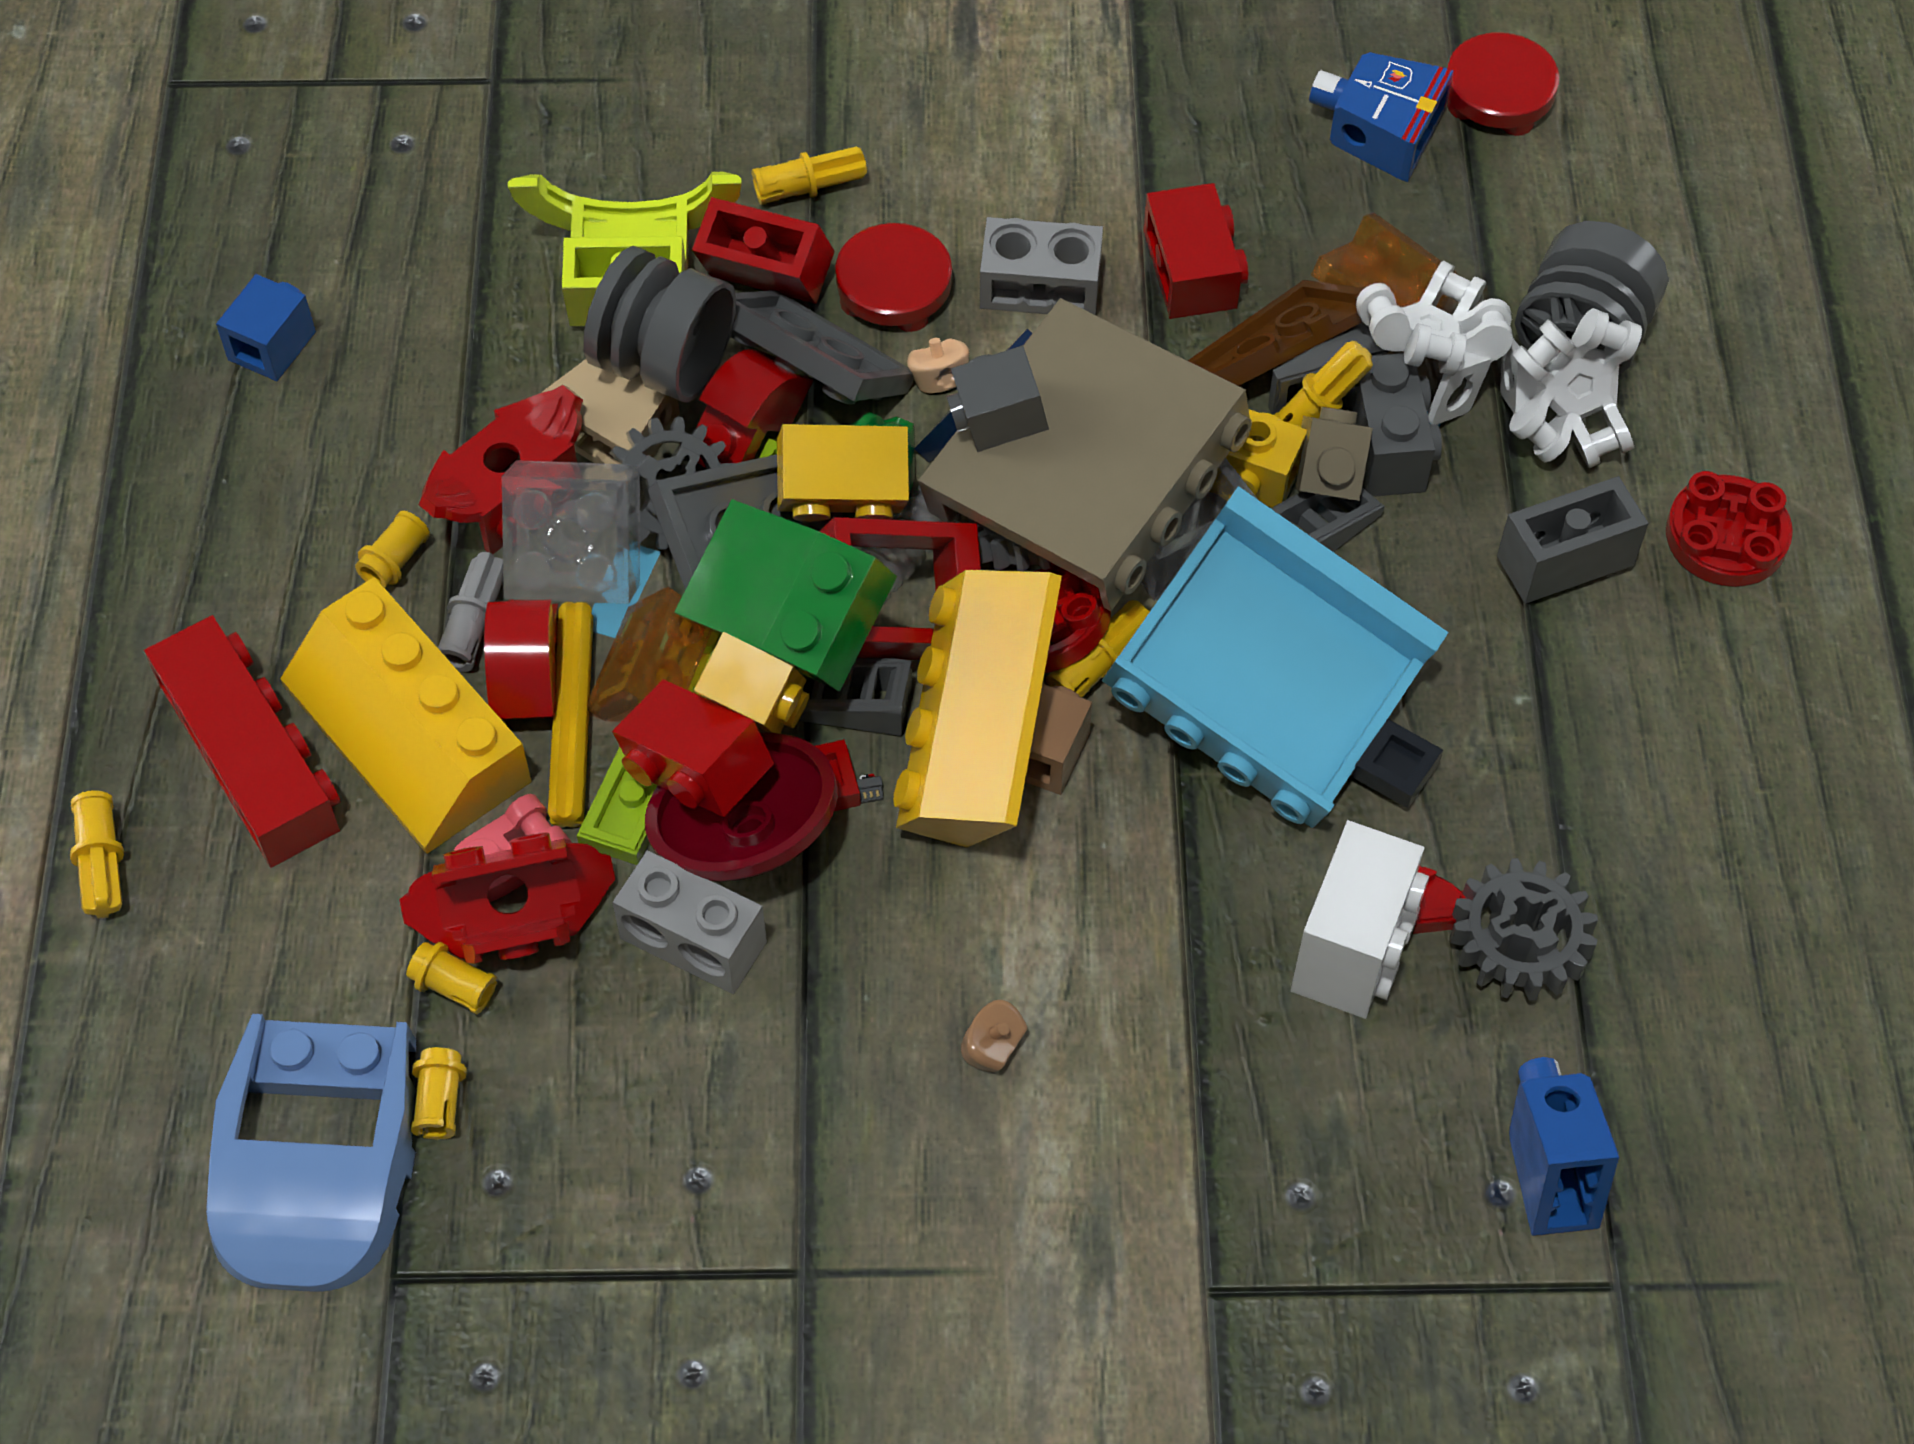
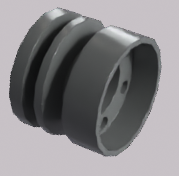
M1583 221L1566 226L1554 237L1541 262L1538 276L1532 280L1528 293L1518 308L1515 327L1519 340L1528 350L1543 335L1539 327L1548 319L1568 338L1572 339L1583 316L1594 308L1608 313L1609 321L1619 325L1627 320L1641 325L1642 335L1639 347L1644 338L1647 325L1652 322L1669 282L1664 260L1649 242L1635 232L1609 222ZM1599 344L1596 348L1604 351L1606 346ZM1636 351L1629 360L1619 365V375L1630 367Z
M636 246L623 250L608 267L597 287L588 311L584 330V354L588 364L609 372L613 370L615 375L629 380H633L641 375L645 387L682 402L688 403L701 394L713 377L730 340L736 313L734 287L725 281L692 268L679 273L675 262L661 256L656 258L655 254Z

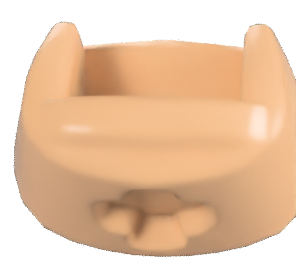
M932 338L929 340L930 347L913 350L909 353L907 366L913 374L919 390L928 394L941 393L956 388L951 368L969 362V349L967 345L951 338L941 342L940 338Z

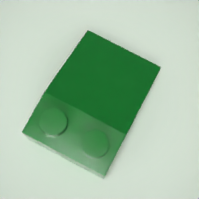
M731 499L674 613L719 635L725 632L794 666L799 673L840 692L897 575L876 557L817 530Z

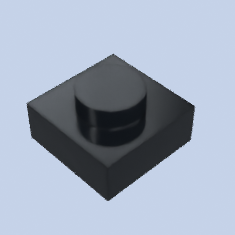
M1387 719L1355 764L1353 778L1409 808L1439 765L1443 749Z

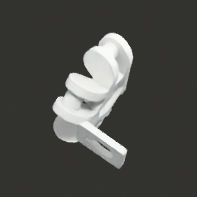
M1442 261L1419 302L1405 307L1396 305L1393 292L1390 287L1383 283L1367 286L1360 292L1356 302L1358 315L1369 326L1371 336L1380 348L1388 351H1404L1405 364L1416 367L1422 364L1425 357L1438 360L1439 371L1444 374L1427 414L1430 424H1440L1468 413L1472 408L1491 362L1504 356L1513 343V332L1510 326L1512 316L1509 305L1500 299L1493 298L1478 304L1486 286V281L1476 276L1469 281L1453 273L1455 266L1445 261ZM1443 294L1459 302L1453 315L1435 307ZM1465 377L1467 383L1463 392L1454 402L1447 405L1450 396L1461 385Z
M1593 308L1583 316L1572 339L1568 338L1549 319L1539 327L1543 335L1528 350L1522 345L1519 346L1513 339L1511 348L1502 356L1500 390L1501 395L1514 413L1509 424L1510 431L1519 439L1528 438L1534 443V454L1543 462L1555 459L1567 447L1571 433L1588 468L1600 464V456L1618 448L1622 453L1634 449V443L1629 430L1617 409L1619 365L1629 360L1637 350L1642 335L1641 325L1627 320L1619 325L1609 321L1608 313ZM1599 344L1606 346L1604 351L1597 349L1596 347H1598ZM1550 406L1558 415L1547 423L1545 417ZM1602 410L1608 427L1589 435L1582 419Z

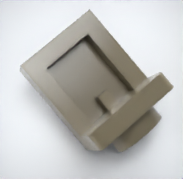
M1321 407L1319 418L1303 416L1301 427L1307 429L1302 450L1296 490L1360 500L1373 428L1356 425L1357 412Z

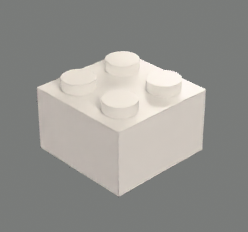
M1347 820L1303 932L1290 992L1364 1019L1367 1018L1374 996L1387 1000L1399 968V960L1405 944H1408L1421 908L1419 906L1430 877L1418 872L1425 847Z

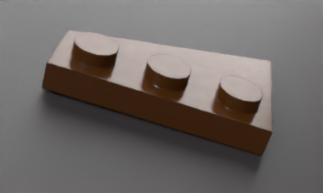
M1302 280L1187 361L1241 387L1243 383L1363 322L1358 315L1356 302L1360 292L1365 288Z

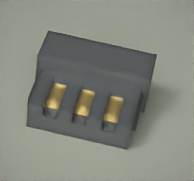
M871 773L861 775L860 779L856 780L860 791L861 804L883 800L881 776L875 777V774Z

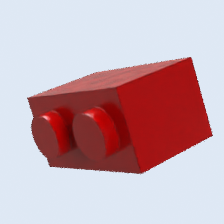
M1209 183L1147 193L1143 231L1169 319L1237 309L1240 285L1248 282V264L1244 250H1235L1232 241L1234 238L1233 214L1229 205H1221L1215 184Z
M713 197L709 201L692 248V252L705 270L714 278L764 291L777 290L787 297L814 304L817 303L835 253L819 224Z
M662 679L612 731L625 755L622 758V764L636 781L648 787L654 783L670 791L687 807L694 809L699 805L722 817H725L774 765L754 720L665 679Z

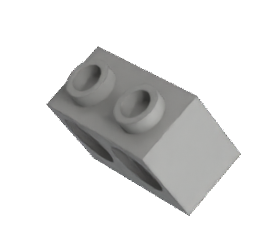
M987 217L980 269V309L1048 314L1058 300L1062 298L1096 315L1103 226L1029 221L1020 218Z
M648 850L613 901L620 939L733 995L767 943L762 905L708 879L696 876L682 869L677 864Z

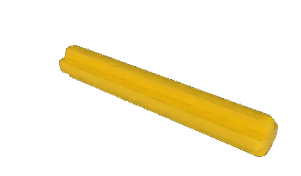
M567 601L558 609L555 713L552 720L548 815L551 825L560 826L561 828L580 826L584 821L593 615L592 607L583 601L577 603Z

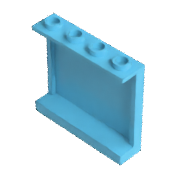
M1238 486L1102 681L1112 688L1113 696L1122 705L1136 712L1145 711L1165 725V732L1175 742L1188 749L1198 748L1217 761L1218 769L1229 780L1244 787L1251 785L1272 800V807L1282 817L1296 824L1305 823L1313 828L1331 811L1335 805L1332 803L1355 769V764L1384 725L1424 663L1438 650L1449 632Z

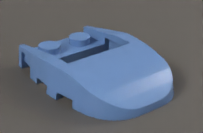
M252 1014L216 1099L208 1176L207 1222L211 1242L217 1259L234 1278L258 1288L323 1292L339 1289L358 1281L369 1273L381 1260L382 1254L390 1244L399 1217L396 1206L405 1178H412L416 1153L412 1148L411 1132L415 1113L416 1088L409 1077V1052H416V1038L407 1022H397L396 1027L273 1021L265 1020L262 1014ZM248 1093L381 1100L373 1146L238 1139Z

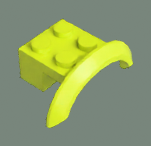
M711 172L704 183L690 192L661 200L640 202L601 201L576 196L552 185L541 174L512 178L508 181V188L514 201L526 212L545 223L571 231V237L564 238L562 292L569 325L585 326L588 311L597 287L610 264L623 250L636 246L655 254L656 258L661 256L675 262L679 273L687 270L689 230L701 226L711 197L736 203L740 197L741 177L727 172Z

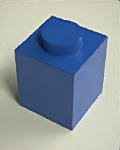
M257 274L254 275L216 323L228 361L274 381L280 379L316 332L306 295L289 283H276Z

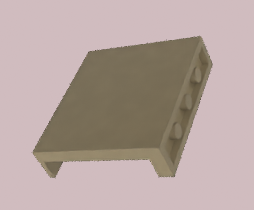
M1060 298L1023 345L1040 393L1049 430L980 452L976 450L970 429L961 432L956 431L918 482L930 514L945 522H950L957 512L1095 585L1099 588L1103 607L1112 611L1124 593L1131 594L1137 589L1145 575L1147 562L1159 546H1167L1174 539L1180 528L1182 515L1194 499H1201L1209 492L1215 481L1217 468L1229 452H1237L1244 445L1251 431L1252 420L1249 416L1245 389Z

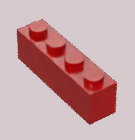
M211 615L144 649L158 685L270 868L340 832L332 807L341 803L335 787L323 769L312 773L304 759L310 757L311 753L302 734L293 722L284 727L280 723L275 713L282 710L281 704L265 677L254 681L247 668L254 665L236 631L226 636L214 616Z

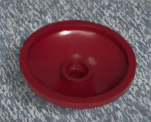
M760 733L774 765L725 817L699 805L694 809L682 804L670 791L660 786L656 787L645 813V831L652 850L656 855L677 864L682 869L710 881L727 882L749 879L785 865L804 852L816 840L834 813L838 798V786L829 760L816 746L801 738L779 733Z

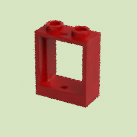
M834 517L819 531L852 547L933 550L935 591L939 586L965 570H981L976 523ZM872 626L857 658L920 660L925 649L931 646L934 628Z

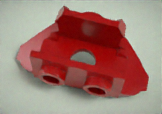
M561 385L554 390L495 409V420L453 453L449 454L445 450L441 452L427 478L418 505L433 518H444L460 523L479 522L485 551L491 554H495L507 543L519 541L528 532L535 520L550 508L559 507L566 503L581 484L574 445L582 427L580 410L583 399L569 387ZM518 455L520 456L519 463L515 468H513L510 471L500 473L503 469H505L508 465L515 461L518 458Z
M548 832L510 840V850L486 855L484 854L483 846L451 851L443 855L445 863L434 865L432 872L417 878L409 887L408 893L399 899L404 924L415 929L435 944L442 942L448 945V952L461 959L465 958L466 963L471 964L482 962L483 953L498 950L500 959L527 956L538 952V942L554 939L555 946L564 945L570 942V936L575 935L601 902L610 885L615 881L611 855L599 853L596 848L588 844L565 843V838L551 841ZM504 875L518 877L525 883L528 890L526 903L521 909L513 913L498 911L491 905L488 897V891L492 882Z

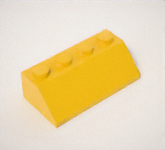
M965 570L939 586L935 591L929 608V621L935 624L931 646H928L923 652L917 671V681L923 684L920 704L912 712L905 734L906 744L911 746L908 767L900 774L894 790V806L899 808L897 829L969 847L1017 826L1062 576L1051 572Z
M375 577L369 579L320 612L280 678L284 688L426 854L532 782L523 743Z

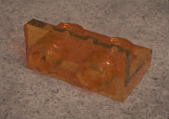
M1372 212L1362 218L1352 242L1319 256L1311 275L1320 282L1366 288L1375 283L1386 284L1395 296L1396 305L1405 307L1420 301L1442 261L1379 215ZM1443 294L1435 307L1444 310L1449 297Z
M667 586L628 607L587 703L588 711L607 721L630 709L633 710L662 679L684 689H689L712 631L674 613L682 598L679 593Z

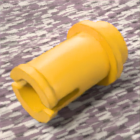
M399 511L394 521L372 546L365 545L358 551L359 561L356 563L355 568L359 576L365 582L375 577L384 588L387 585H395L402 576L400 569L430 536L428 527L413 513Z
M428 942L422 943L412 956L406 972L407 978L415 981L414 986L416 990L425 992L431 989L468 1008L474 1014H479L486 1007L497 985L496 975L486 973L449 954L448 945L442 942H438L435 945Z
M441 1047L427 1048L421 1051L420 1060L413 1063L412 1074L418 1078L414 1121L411 1125V1132L414 1135L419 1136L423 1134V1138L434 1140L448 1139L455 1136L459 1082L466 1078L467 1068L461 1063L462 1055L459 1052Z

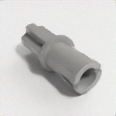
M480 552L477 557L471 560L459 595L452 597L447 605L450 616L437 648L459 672H468L474 666L475 657L484 635L487 602L496 601L507 571L506 562L501 558L494 557L489 552Z

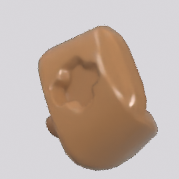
M994 1000L980 1010L967 1029L961 1044L962 1056L968 1064L988 1072H996L1003 1068L1027 1030V1024L1017 1008L1005 1000Z

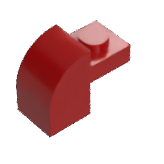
M749 349L738 352L717 370L699 400L707 404L697 425L698 427L703 424L707 427L703 442L708 446L720 441L725 443V448L717 456L720 464H735L753 460L767 431L780 432L782 424L793 423L814 380L808 376L797 375L777 365L774 362L775 357L767 352ZM700 458L697 463L706 468L704 462Z
M518 597L508 601L487 602L484 630L488 705L500 719L554 717L556 692L555 646L557 642L559 605L552 604L551 599L541 600L536 597Z

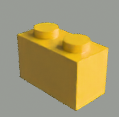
M782 424L777 437L778 511L793 512V519L808 522L830 519V512L855 513V518L892 520L893 513L902 512L909 501L908 427Z
M725 632L722 633L694 689L700 696L754 720L757 727L769 733L779 734L784 725L790 728L795 727L809 699V694L803 691L807 680L794 666Z

